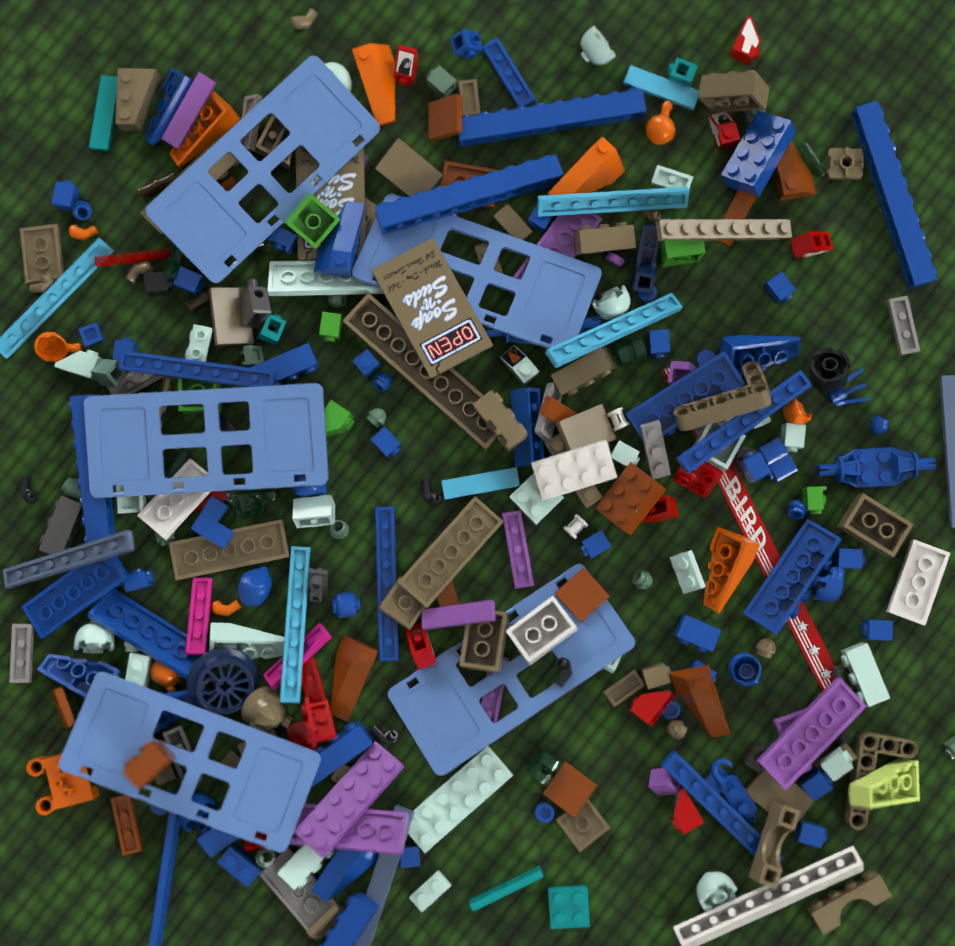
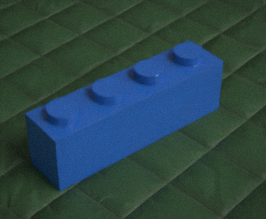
M307 343L250 368L275 371V386L281 385V383L287 380L288 382H293L299 379V375L304 373L306 375L312 374L320 366L312 347Z
M526 387L510 391L511 410L515 415L514 419L524 426L528 434L527 438L514 448L515 467H532L531 462L545 458L544 442L534 432L541 408L540 388Z
M362 892L355 896L352 895L346 902L348 906L346 910L342 911L336 918L337 924L335 928L332 927L326 934L325 938L327 940L325 944L322 943L320 946H355L379 908V905Z

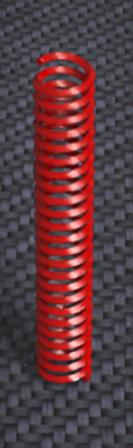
M165 248V251L162 249V252L161 249H159V252L156 249V253L153 250V254L152 250H150V254L147 250V255L146 251H144V256L142 251L141 256L138 251V257L137 252H135V257L132 252V258L129 252L128 254L126 253V259L123 253V260L121 254H119L120 261L118 254H116L117 261L115 255H113V258L110 255L111 262L109 255H107L108 263L104 255L105 264L103 256H101V261L98 256V262L95 256V266L124 265V263H139L146 260H161V258L164 260L167 257L170 259V248H168V251L167 248Z

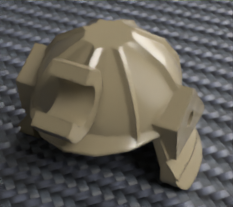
M261 687L252 692L245 700L241 712L245 723L263 732L277 728L279 724L288 728L292 717L284 715L285 707L280 703V696L271 687Z

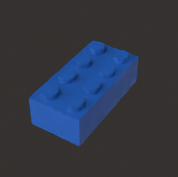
M757 111L721 174L725 185L759 197L796 133L792 121Z

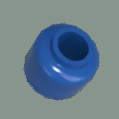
M353 592L337 593L331 599L332 613L336 614L338 618L354 617L357 610L360 609L359 598H356Z

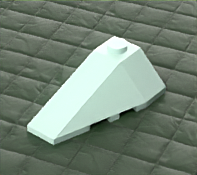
M211 623L209 651L227 647L238 649L247 654L251 659L259 657L268 659L283 656L284 637L232 623ZM222 664L221 667H228V664Z

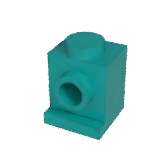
M676 58L674 64L670 63L666 74L670 75L669 80L690 87L698 65Z
M272 313L263 323L257 338L275 345L279 341L286 321L282 320L280 315ZM272 326L274 328V332L269 330L268 327Z

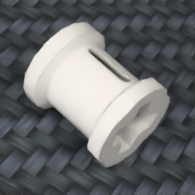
M622 407L607 413V416L611 418L614 425V431L630 425L622 413Z
M576 514L568 526H564L563 529L576 540L579 532L584 527L586 528L588 524Z

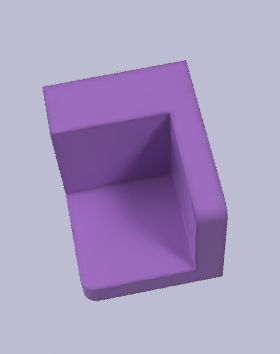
M671 361L668 384H673L695 370L696 366L690 362Z
M664 768L652 769L650 772L649 788L658 796L679 794L680 783Z

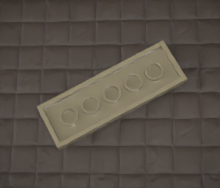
M475 496L398 583L425 608H428L504 521Z
M283 519L232 529L235 533L225 549L204 536L169 542L175 580L290 557Z

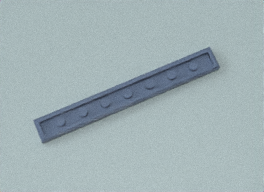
M955 375L940 376L939 382L950 528H955Z
M126 530L3 569L5 588L17 587L133 551L135 549L132 531Z
M397 804L393 812H403L409 815L406 841L415 811ZM379 854L366 896L378 904L379 908L355 946H371L401 855Z

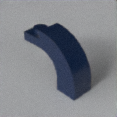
M643 224L634 267V291L652 293L656 277V258L660 243L657 237L656 226Z

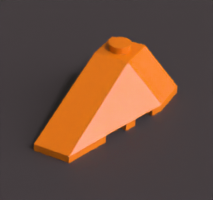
M369 43L352 49L375 120L380 126L394 122L395 61L389 45Z
M212 91L180 149L173 146L169 155L177 166L181 168L202 153L220 135H225L241 120L229 104Z
M601 137L547 195L593 193L602 187L612 185L625 172L617 150L604 137Z
M717 527L710 545L712 555L711 563L708 562L710 572L709 580L706 581L703 605L717 613L721 612L751 566L760 546L759 543L745 536Z

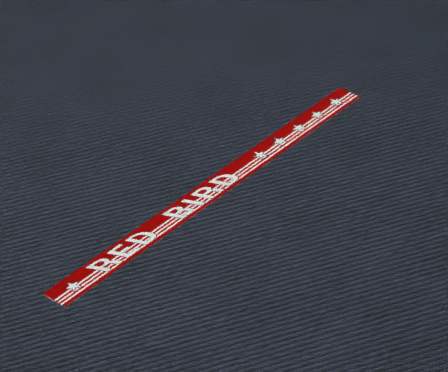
M670 367L662 371L667 383ZM703 426L691 430L695 439L699 436ZM731 462L728 469L721 472L723 475L718 481V485L743 535L760 544L755 559L767 579L781 557L733 462ZM801 602L798 607L800 612L795 619L790 618L787 622L823 692L833 682L832 680H835L832 679L835 678L832 676L834 675L832 674L834 669H831L834 668L831 666L835 665L804 603Z

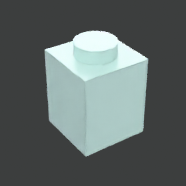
M794 423L782 425L780 440L783 442L787 452H797V449L804 448L806 425H796Z
M620 440L611 453L612 461L624 468L630 462L636 466L640 459L638 457V450Z
M840 746L820 759L821 767L833 781H836L853 769L852 756L847 750L843 751Z

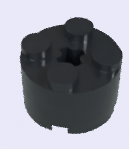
M829 347L818 350L810 362L809 380L811 384L823 394L835 392L843 388L847 383L850 371L849 357L843 351L832 350Z

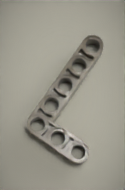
M750 361L742 366L746 386L675 408L674 416L678 429L681 431L692 430L771 405L772 400L769 387L759 363Z
M868 731L859 732L854 746V753L858 759L852 762L853 769L850 772L849 784L857 781L860 776H866L875 771L878 753L913 758L918 752L917 745L913 741L902 737ZM869 736L871 739L870 744L865 746L864 740ZM886 740H889V747L887 749H884V742ZM908 743L909 749L904 753L903 746ZM864 756H867V763L865 765H862L861 759ZM848 785L844 820L853 829L862 830L867 825L869 808L850 805V785ZM855 815H858V821L856 823H852V818Z

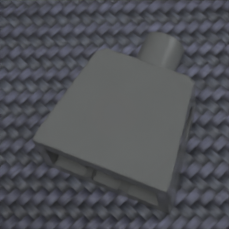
M250 279L246 281L247 288L240 296L241 327L259 328L271 315L268 291L265 287H258V280Z

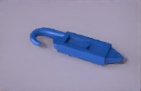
M717 759L712 763L710 771L720 786L721 791L741 817L756 823L757 805L739 778L732 774L722 776L718 771V766L721 764H726L729 767H732L733 764L727 759Z

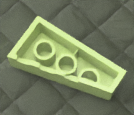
M897 758L849 784L850 805L875 808L920 801L919 761Z

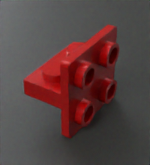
M704 462L689 474H686L681 466L673 481L707 498L723 473L717 467Z
M306 697L304 698L305 705H301L303 724L306 728L307 743H311L312 749L315 750L317 749L316 742L334 739L336 734L328 700L310 704L309 698Z

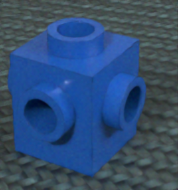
M462 29L450 37L454 56L472 59L477 53L482 51L478 32Z

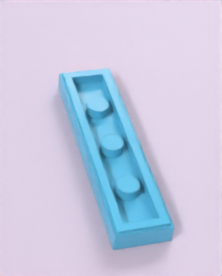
M631 65L623 83L625 86L636 88L637 90L643 89L644 93L670 101L692 111L699 94V90Z
M517 467L442 480L445 500L520 486Z

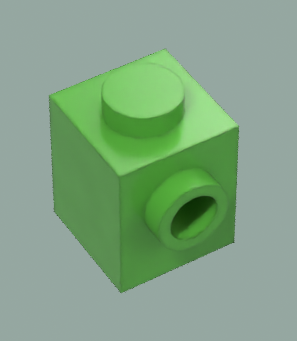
M322 312L319 335L321 338H324V341L335 342V340L341 339L342 314Z

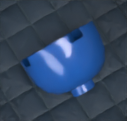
M203 792L193 793L192 800L212 809L218 807L215 800L208 794ZM199 809L197 816L208 819L210 813ZM177 814L178 820L186 832H192L191 828L194 826L199 828L203 825L201 822Z

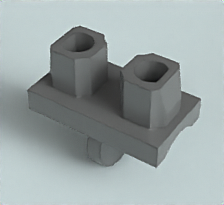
M322 568L308 569V595H310V601L321 602L322 597L328 596V570Z

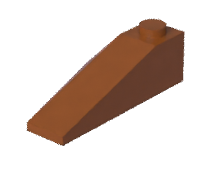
M791 140L773 172L778 202L816 195L813 176Z
M346 635L343 636L336 652L330 711L331 715L348 722L379 650Z
M709 665L670 672L676 692L709 736L714 738L730 735Z

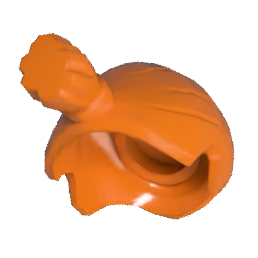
M670 101L664 102L660 115L652 117L646 124V135L655 145L666 144L674 137L675 125L669 118V113L672 110Z
M54 332L40 334L34 343L35 353L42 360L58 362L64 359L68 352L76 353L83 349L82 344H67L63 337Z
M796 397L783 407V416L788 423L802 425L811 420L812 414H807L804 411L802 403L797 401Z
M156 660L150 667L151 679L157 685L166 688L167 692H176L175 685L180 682L182 676Z

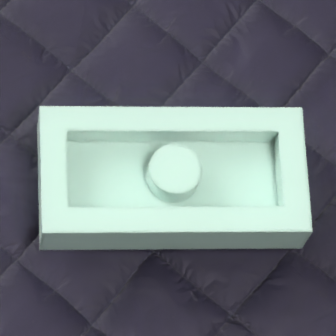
M657 165L651 185L659 188H690L693 176Z
M438 869L410 894L409 898L423 912L451 887V883Z

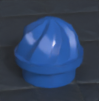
M78 201L73 205L72 213L77 219L85 220L91 216L92 208L87 202Z
M381 372L374 376L372 384L377 390L384 392L390 388L392 379L389 374Z
M875 415L874 419L870 420V429L874 434H883L889 428L888 424L890 421Z
M792 500L787 506L788 516L793 519H802L807 512L803 501Z

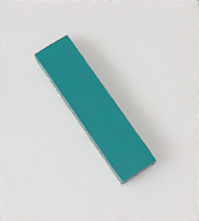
M101 75L89 143L91 150L110 151L116 115L117 77Z
M540 865L470 899L469 905L472 911H476L543 878L544 875Z

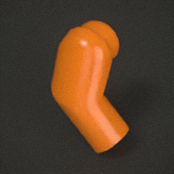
M77 225L69 227L70 236L81 241H86L99 233L94 225L86 230L79 228Z
M238 600L233 601L229 605H224L220 601H214L211 605L213 613L226 617L242 608Z

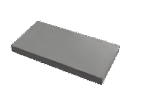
M288 847L275 858L271 866L260 871L259 875L305 930L308 931L333 905L339 904L333 897L325 902L310 891L317 881L312 872L306 877L308 879L307 883L301 889L297 887L295 890L277 874L278 870L295 853Z

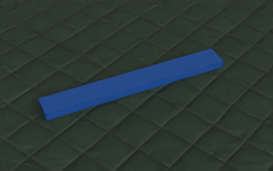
M123 350L121 351L119 370L238 387L274 386L276 376L275 371Z
M801 370L770 391L771 405L733 417L676 458L686 474H689L812 386Z
M394 506L375 507L378 606L397 580ZM378 609L379 661H399L398 623Z
M673 750L660 765L755 857L761 835Z
M180 787L174 789L172 794H177ZM170 811L149 946H161L163 942L180 829L177 814Z

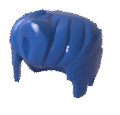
M304 474L294 475L295 482L306 481ZM326 484L291 487L293 493L298 496L316 497L327 494Z
M262 566L258 569L249 570L242 575L238 584V596L245 606H259L268 597L272 586V578L269 576L268 568Z
M831 567L828 573H821L820 583L817 587H812L813 600L822 602L836 601L843 590L845 569Z
M741 652L730 659L728 674L736 684L747 687L756 686L759 683L762 670L757 658L750 653Z

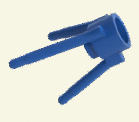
M861 368L848 376L847 382L863 372V369ZM865 383L847 390L841 388L838 391L827 393L830 403L832 405L836 404L837 407L870 400L869 397L844 400L847 398V394L866 387Z

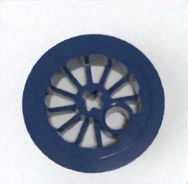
M223 647L208 651L195 661L189 671L187 678L189 697L197 707L218 715L236 712L243 707L247 697L257 688V668L252 659L238 649ZM222 664H228L226 673L222 671ZM233 665L238 666L239 668L231 674ZM216 666H218L220 672L217 675L211 671ZM242 671L245 672V676L236 678ZM209 681L214 682V684L211 687H204V684L208 683ZM246 682L244 686L236 685L239 683ZM233 690H238V691H242V692H241V694L238 695V694H237L236 692H234ZM229 694H232L235 699L230 701ZM224 695H226V703H222ZM218 696L217 702H212Z

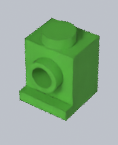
M826 486L802 488L803 503L806 505L807 511H810V514H822V510H824L826 505V496L823 494V491L827 490Z

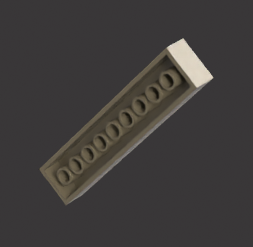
M367 293L343 320L345 326L486 451L497 438L472 406L473 403L484 395L453 368L431 379L399 320L371 294Z

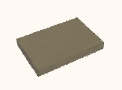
M397 138L375 167L377 171L409 197L421 191H431L443 175L399 138Z
M50 224L20 228L25 284L41 283L40 277L44 273H50L55 282L64 273L59 225Z
M246 288L209 289L215 346L252 345L254 343L252 328L241 327L240 296Z
M602 404L556 423L567 451L602 440H607V443L617 439Z
M764 768L760 770L746 789L753 801L767 812L770 810L772 801L801 811L797 823L814 802L794 782L787 790H784Z

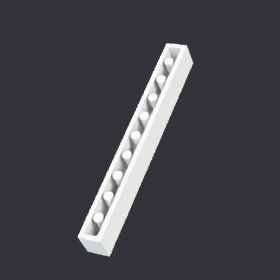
M851 846L779 879L776 889L765 885L674 926V931L681 946H699L863 872L864 864L854 846Z

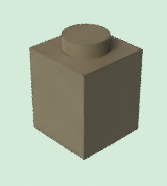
M663 662L640 669L645 687L648 690L671 683L669 679L671 677V670Z

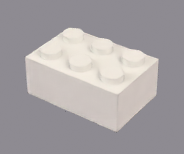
M552 596L507 629L506 632L529 664L532 665L578 629L554 596Z

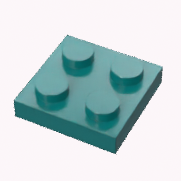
M587 885L548 887L551 929L590 927Z

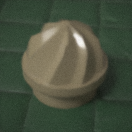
M769 638L760 640L756 645V653L760 656L772 658V655L776 652L775 643Z
M671 720L667 725V732L671 738L680 740L686 734L687 727L681 720Z

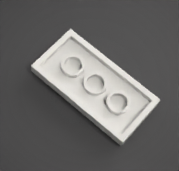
M607 440L531 462L542 501L617 478Z
M189 459L172 478L206 476L208 472L192 459ZM184 481L174 482V489L185 488ZM210 492L155 495L137 516L167 540Z
M911 539L886 612L925 626L950 553Z

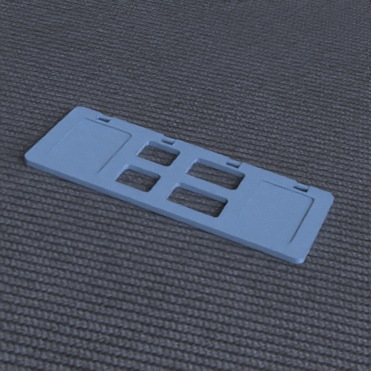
M310 56L146 207V215L212 283H219L284 223L285 218L307 192L312 195L317 192L319 188L379 133L380 125L319 57ZM268 114H272L289 131V136L262 161H257L240 141ZM360 136L363 141L356 147L352 142ZM298 146H302L316 160L319 168L292 193H288L272 177L271 172ZM226 153H231L248 171V174L230 191H225L208 173V170ZM318 175L322 180L313 186L310 181ZM257 185H261L278 203V206L260 223H256L239 205V201ZM276 215L279 220L271 227L267 221ZM232 255L236 261L228 267L224 262Z
M388 194L383 202L396 201L401 196ZM454 215L382 235L377 218H375L352 270L353 277L356 280L380 287L379 283L373 280V268L431 238L435 240L441 251V247L450 230L487 242L489 244L479 265L443 252L441 253L451 271L474 279L467 299L482 325L548 349L579 335L602 275L601 269L597 266ZM507 249L530 259L522 279H516L494 270L501 250ZM487 285H493L515 294L506 316L479 307ZM485 316L495 318V323L485 321ZM544 336L553 340L551 344L540 341L541 337Z
M317 383L89 396L84 400L89 487L91 495L95 498L316 486L326 484L329 479L324 393L322 386ZM247 401L249 403L250 429L247 431L222 432L219 421V404L223 402ZM202 404L204 406L205 431L203 433L162 434L160 408L162 406ZM226 445H251L253 472L249 474L225 475L222 467L221 448ZM206 448L208 474L206 476L165 477L163 451L165 449ZM305 474L306 481L295 482L294 475ZM234 478H245V485H234ZM184 481L185 488L174 489V482ZM113 485H124V492H114Z
M574 565L506 611L509 615L515 611L519 615L508 623L509 629L550 597L554 596L578 630L549 651L554 652L558 659L564 657L571 663L572 675L562 688L555 683L534 698H530L517 679V674L530 666L523 654L510 662H507L503 657L501 674L492 673L473 687H470L457 668V663L461 658L457 650L463 646L462 640L436 657V664L415 671L412 675L389 689L388 697L437 775L447 774L633 649L635 646L633 636L608 600L600 605L584 621L580 622L555 594L559 589L556 584L564 578L569 581L584 567L583 565ZM417 678L419 683L410 689L407 683ZM504 684L518 704V708L497 723H492L481 706L480 699Z
M99 672L95 675L60 758L59 767L62 771L87 779L93 783L140 799L276 852H284L291 841L320 765L321 756L314 750L107 672ZM166 710L202 724L204 729L194 752H189L163 742L175 754L176 758L173 762L184 765L187 768L179 792L172 794L147 785L143 788L152 791L150 797L139 794L140 789L138 790L122 771L126 768L124 764L131 757L141 753L139 750L148 741H158L153 737V733L162 712ZM219 731L246 741V747L237 768H232L209 759V753ZM83 766L94 769L92 775L81 772ZM202 773L230 784L222 808L219 811L192 800ZM198 810L210 813L208 819L197 816ZM259 831L267 834L266 841L255 838L256 832Z

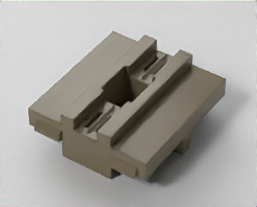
M849 147L829 148L828 179L860 180L862 178V149H850ZM842 162H848L849 167L842 165Z

